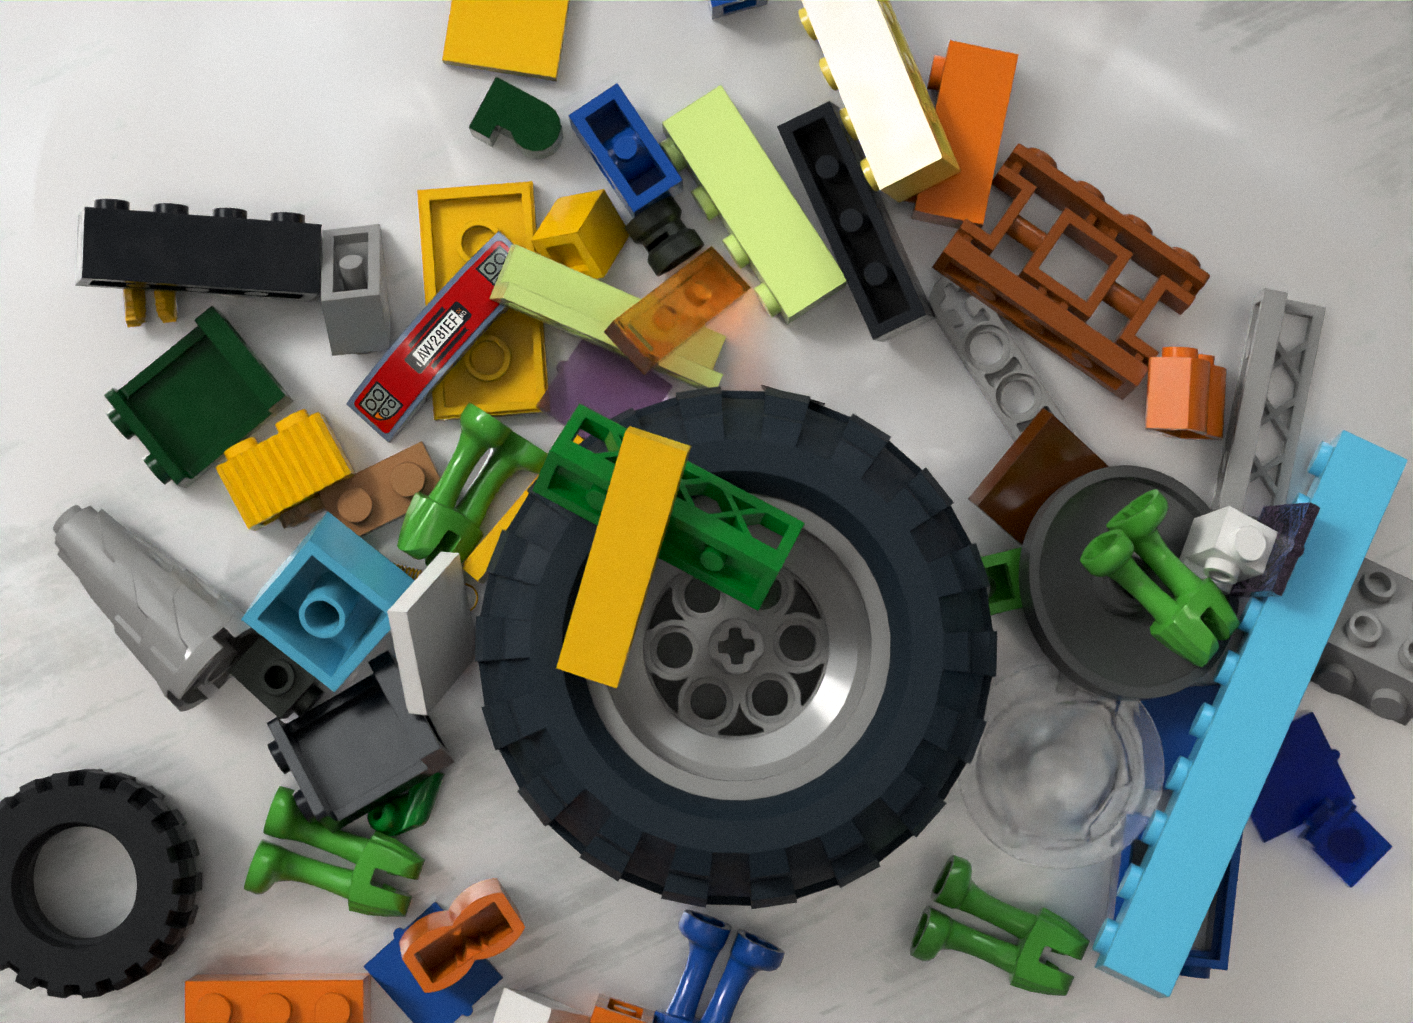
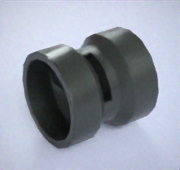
M672 196L653 204L625 226V230L633 242L643 245L648 252L647 263L657 277L676 268L704 246L695 229L686 228L680 219L682 210Z

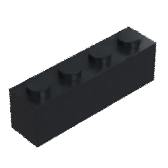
M828 101L777 126L873 340L885 342L936 317L879 191L875 192L871 188L863 174L860 161L864 158L856 141L850 137L843 125L839 113L841 108Z
M96 199L94 200L93 207H84L78 215L75 286L310 301L319 294L322 224L305 223V215L300 213L275 212L270 214V220L247 219V211L238 208L212 209V216L190 215L189 207L182 204H154L153 212L129 210L130 202L125 200Z

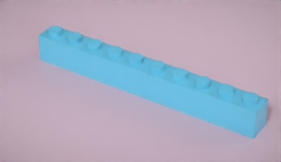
M1345 430L1330 441V444L1321 441L1307 468V472L1315 476L1308 493L1304 495L1299 492L1291 504L1292 507L1288 510V512L1290 511L1289 527L1291 529L1294 527L1291 525L1293 519L1299 516L1297 530L1294 532L1290 530L1288 535V545L1290 543L1291 545L1269 568V577L1279 570L1277 574L1268 580L1266 585L1275 580L1274 584H1270L1263 590L1260 599L1251 597L1240 616V626L1237 629L1245 633L1237 651L1234 652L1228 649L1217 667L1213 681L1221 684L1213 704L1210 705L1204 702L1195 716L1189 734L1197 737V740L1188 759L1180 755L1168 776L1165 788L1172 790L1173 793L1165 811L1162 812L1155 809L1145 827L1141 842L1148 844V849L1140 866L1131 863L1122 878L1117 896L1125 900L1116 920L1114 921L1107 917L1096 936L1092 950L1100 953L1094 968L1159 999L1170 997L1406 466L1407 459ZM1301 506H1303L1302 520L1300 523ZM1299 508V513L1296 516H1292V514ZM1275 544V545L1273 546V548H1272L1273 553L1271 554L1270 558L1268 559V562H1269V560L1271 559L1272 555L1274 554L1275 550L1277 549V547H1278L1277 544ZM1278 548L1277 551H1276V553H1275L1276 556H1275V557L1273 556V558L1271 559L1270 563H1271L1284 549ZM1284 557L1285 559L1282 562V564L1280 565L1279 563L1277 565V563ZM1267 568V569L1264 571V573L1262 574V577H1264V578H1266V579H1267V570H1268V568Z

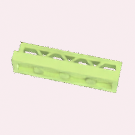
M517 244L511 245L489 298L490 300L696 389L719 386L723 374L714 371L713 368L726 336Z

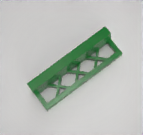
M579 403L549 450L532 491L598 526L627 428ZM581 429L604 441L609 452L594 453L573 442ZM687 461L658 558L759 611L805 523ZM703 494L717 501L722 512L708 514L695 507L690 496ZM760 524L781 535L783 538L777 549H774L752 537L747 526Z

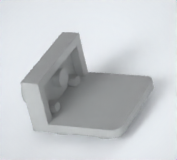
M1364 558L1310 681L1318 684L1327 692L1341 695L1372 710L1376 715L1384 719L1394 720L1404 726L1413 718V580Z

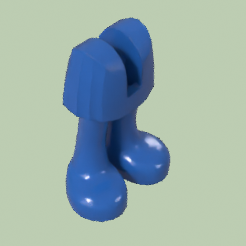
M685 910L678 922V928L681 934L689 940V954L686 966L668 1008L657 1009L654 1013L653 1023H730L739 998L749 980L758 971L770 972L777 970L781 966L785 952L773 943L748 931L739 929L733 941L730 956L722 977L700 1019L695 1015L713 964L727 942L732 926L715 917L693 910Z

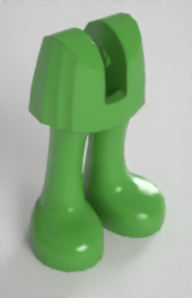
M470 402L461 413L460 438L444 473L429 495L421 492L414 494L401 527L397 544L398 549L414 559H425L426 566L440 552L459 553L462 563L484 536L479 528L502 485L517 471L524 470L540 474L548 455ZM490 449L477 477L455 507L458 497L474 467L485 452Z
M1154 489L1139 496L1119 511L1106 524L1109 531L1095 537L1086 546L1081 555L1080 562L1089 574L1101 578L1108 576L1116 581L1153 616L1155 621L1150 626V632L1156 640L1197 667H1203L1218 651L1219 643L1217 640H1227L1240 626V622L1226 597L1210 577L1199 578L1165 544L1158 531V526L1164 520L1169 506L1163 494ZM1133 552H1135L1166 585V587L1174 595L1172 598L1166 592H1164L1157 584H1155L1146 575V573L1136 564V562L1132 558Z
M279 786L268 812L263 833L282 840H293L337 855L356 865L354 870L335 866L299 855L281 845L262 839L252 859L245 880L244 890L257 895L264 894L276 882L295 881L316 886L348 899L349 911L372 916L406 917L413 896L385 882L381 884L372 881L375 870L378 868L387 871V874L419 880L425 859L403 843L379 831H375L370 838H366L343 830L332 833L317 820L310 824L296 804L293 797L295 791Z
M952 855L936 880L931 892V901L976 916L1017 937V943L1013 944L968 927L952 919L947 914L926 906L912 939L910 955L921 961H930L941 950H956L975 956L1008 972L1011 986L1046 995L1066 996L1074 976L1059 969L1047 960L1045 963L1040 961L1039 958L1044 947L1048 946L1052 948L1051 952L1061 955L1066 954L1082 961L1090 941L1065 919L1044 907L1032 914L989 895L973 882L971 878V863L967 859Z

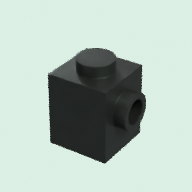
M260 636L228 670L234 678L279 719L288 718L293 712L301 718L324 694V691L318 687L321 683L318 679L263 636Z

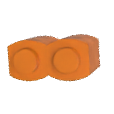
M1163 347L1162 357H1149L1145 430L1162 433L1165 437L1175 439L1223 440L1227 369L1214 365L1215 356L1198 354V349Z
M498 878L482 880L461 892L453 901L449 910L428 914L412 924L399 941L401 957L424 993L440 991L459 981L469 971L475 960L493 957L509 948L520 937L525 925L519 910Z

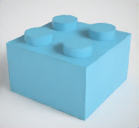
M327 511L260 589L241 620L335 692L390 631L387 611L415 580Z

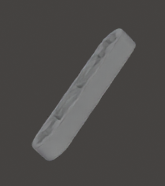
M941 277L934 284L929 295V304L936 317L934 319L1012 440L1015 442L1021 435L1017 425L1031 421L1042 408L1052 413L1073 432L995 311L970 295L964 306L972 320L982 311L988 321L973 325L962 338L957 335L954 328L963 326L965 322L955 309L945 312L940 304L946 298L945 291L943 290L945 287L951 286L955 292L962 291L963 289L946 277ZM991 333L1000 339L1003 346V354L997 363L983 365L972 357L970 344L976 335ZM1013 381H1021L1028 384L1034 393L1032 408L1023 414H1015L1008 411L1002 402L1004 387Z

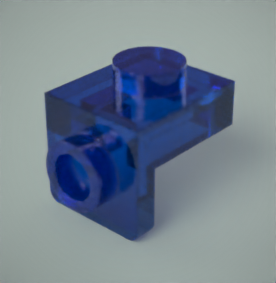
M1337 796L1333 801L1328 797H1324L1303 817L1302 822L1307 827L1297 838L1347 887L1352 888L1393 846L1355 810L1357 806L1348 797Z

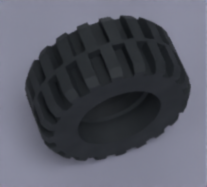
M82 769L55 773L45 778L35 779L19 787L20 791L14 796L5 797L0 802V971L7 968L12 969L18 974L15 982L30 990L38 986L47 989L48 996L65 999L71 995H81L85 999L99 997L114 990L118 991L148 976L162 966V962L168 956L177 951L185 940L183 934L187 926L194 923L199 909L194 902L196 892L202 890V872H196L194 857L200 855L195 838L189 840L182 827L187 821L178 808L171 810L163 802L164 794L153 786L145 787L137 783L136 777L121 772L110 773L104 772L103 769ZM73 827H93L113 835L128 852L136 873V897L129 915L114 930L92 938L70 936L55 927L42 912L34 890V869L42 847L53 836Z

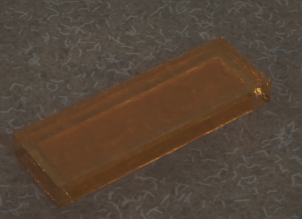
M711 246L613 320L604 333L645 375L738 302L751 287Z

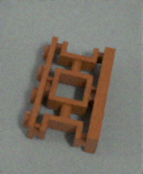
M1018 143L992 180L993 186L1014 199L991 234H988L966 218L932 268L1123 400L1138 387L1148 372L1149 357H1156L1159 353L1135 336L1157 302L1161 301L1181 315L1191 306L1196 298L1195 296L1204 287L1210 275L1200 268L1201 264L1194 255L1179 247L1171 248L1152 235L1153 231L1145 221L1132 214L1123 215L1107 204L1104 195L1096 187L1084 181H1074L1058 170L1056 162L1047 153L1033 147L1028 149ZM1033 193H1036L1062 211L1047 234L1019 215ZM1062 233L1109 265L1086 301L1039 269ZM1005 234L1033 253L1018 276L990 257ZM1130 259L1158 278L1143 299H1140L1115 281ZM1101 301L1129 319L1114 342L1086 324Z

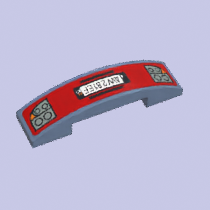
M500 231L451 278L382 356L346 403L388 443H391L428 401L427 397L500 314H505L510 309L489 299L510 247L514 245Z

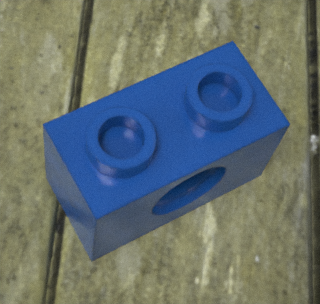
M618 83L568 115L573 131L632 218H635L658 201L669 196L674 198L684 191L683 179Z

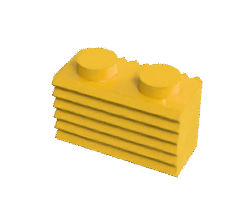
M306 409L299 410L275 424L279 432L278 434L259 444L255 437H250L224 451L227 461L215 468L249 530L257 531L279 519L278 517L291 508L319 497V491L341 480L345 481L356 474L326 417L320 412L309 416Z

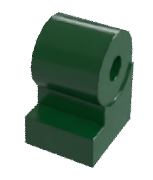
M495 77L468 127L473 137L492 147L501 133L514 140L521 153L533 159H544L553 155L561 146L563 139L560 118L550 105L498 77Z

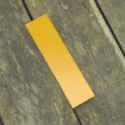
M629 426L625 431L561 649L557 669L616 689L621 683L691 446Z

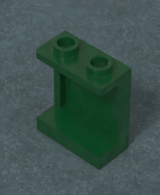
M214 306L209 307L194 320L198 325L137 376L118 390L111 388L104 394L105 398L113 406L106 415L127 440H130L135 435L150 452L143 457L144 462L164 485L173 480L178 486L189 487L225 457L224 451L249 438L294 401L223 313Z

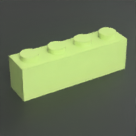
M721 85L662 122L663 133L666 139L659 143L660 147L677 172L686 168L698 186L690 191L692 197L708 221L717 216L727 230L729 236L724 238L722 242L739 269L744 268L748 264L761 283L753 288L771 318L780 313L788 325L846 287L847 281L839 265Z

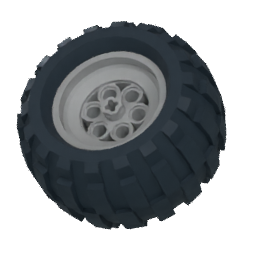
M721 386L677 392L674 398L635 411L631 407L610 419L625 428L632 426L691 446L687 461L805 523L775 579L780 585L781 596L779 602L774 607L757 611L720 591L719 603L712 611L697 613L691 610L684 600V592L687 586L697 578L658 558L621 683L616 689L556 668L597 525L533 492L536 479L527 489L529 494L507 530L502 529L486 569L489 575L480 616H476L475 662L479 664L484 706L481 708L495 751H500L519 787L517 792L545 827L549 825L581 854L579 858L616 881H619V879L625 880L662 895L661 899L706 908V905L751 906V909L797 903L796 899L837 885L842 888L880 867L879 862L913 835L916 838L947 804L944 800L967 763L971 764L987 721H984L991 680L992 677H996L997 631H993L987 594V587L990 586L977 544L970 542L951 507L954 502L926 467L922 470L889 441L891 436L855 414H852L850 417L809 401L811 396L767 387L764 392L721 390ZM592 435L579 444L594 453L609 452L605 442ZM703 494L690 496L695 507L706 513L722 512L717 501ZM760 524L747 526L752 537L774 549H777L783 538L781 535ZM790 626H803L813 635L815 641L814 650L805 660H790L785 657L780 649V636ZM734 628L741 629L743 639L753 640L754 651L745 653L743 664L739 665L731 664L729 654L719 653L718 642L728 640L729 630ZM673 632L682 633L687 636L693 647L692 657L689 662L683 667L676 669L662 664L657 654V647L661 638ZM765 680L779 682L787 693L785 708L773 716L760 714L752 703L754 688ZM711 683L724 691L727 704L720 716L707 720L700 718L694 713L691 708L690 699L693 691L698 686Z

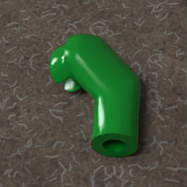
M439 771L410 788L408 793L396 796L369 812L367 820L370 827L388 836H398L424 826L430 818L445 774Z

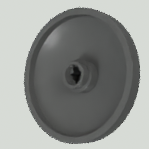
M1130 465L1105 467L1084 474L1057 489L1043 503L1030 523L1021 548L1019 590L1023 611L1036 642L1050 662L1063 675L1085 690L1102 697L1120 701H1145L1179 692L1201 679L1219 660L1231 636L1227 640H1217L1219 649L1206 665L1197 667L1166 648L1151 635L1150 626L1155 619L1127 590L1108 576L1101 578L1089 574L1081 564L1080 558L1086 546L1095 537L1109 531L1106 524L1129 503L1148 491L1157 489L1167 499L1169 509L1164 520L1158 526V531L1165 544L1178 558L1181 556L1194 518L1212 512L1196 493L1173 477L1146 467ZM1133 552L1132 558L1134 559L1136 564L1146 573V575L1155 584H1157L1164 592H1166L1172 598L1174 595L1166 587V585L1159 579V577L1154 573V571L1135 552ZM1234 588L1230 591V594L1224 596L1237 617L1239 588Z

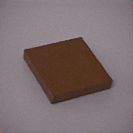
M1042 408L974 490L968 500L1022 546L1026 532L1035 514L1057 489L1084 474L1109 466L1052 413Z

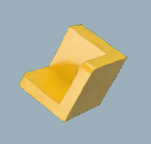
M601 189L557 199L534 234L531 242L538 254L594 279L605 277L627 241L629 234L625 230V224L606 191Z

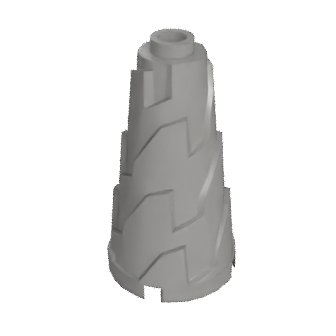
M75 505L66 510L53 526V531L57 534L55 536V545L60 549L57 555L79 578L91 599L114 625V631L156 680L167 700L180 712L190 710L208 699L198 689L201 684L207 686L213 683L220 689L232 677L228 670L260 637L258 632L241 620L244 616L241 611L187 569L182 570L162 552L135 537L102 508L97 512L91 506L81 509L78 505Z

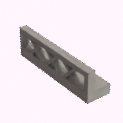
M1264 288L1255 295L1210 509L1212 512L1231 506L1243 513L1248 485L1259 477L1272 496L1269 509L1270 514L1268 515L1269 519L1273 515L1274 521L1272 524L1281 513H1284L1326 307L1288 300L1287 292ZM1284 313L1309 318L1304 343L1286 353L1278 341ZM1302 351L1299 369L1297 370L1291 358ZM1282 364L1294 381L1295 388L1293 398L1277 409H1274L1267 398L1272 370ZM1290 408L1286 427L1279 415ZM1271 420L1284 442L1281 455L1263 466L1255 451L1260 427ZM1279 464L1274 483L1267 471ZM1279 507H1280V508H1281V512H1280V513H1276V516H1277V517L1275 518L1274 512H1275V511H1279ZM1248 515L1249 517H1251V518H1253V519H1255V520H1257V521L1260 520L1259 517H1255V516H1250V515ZM1264 519L1262 524L1265 525L1267 523L1270 526L1271 522L1269 519ZM1282 520L1277 524V529L1280 526ZM1276 523L1271 527V529L1273 528V530H1275V531H1276Z

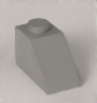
M380 224L322 230L321 305L332 356L345 354L362 355L390 348V307Z

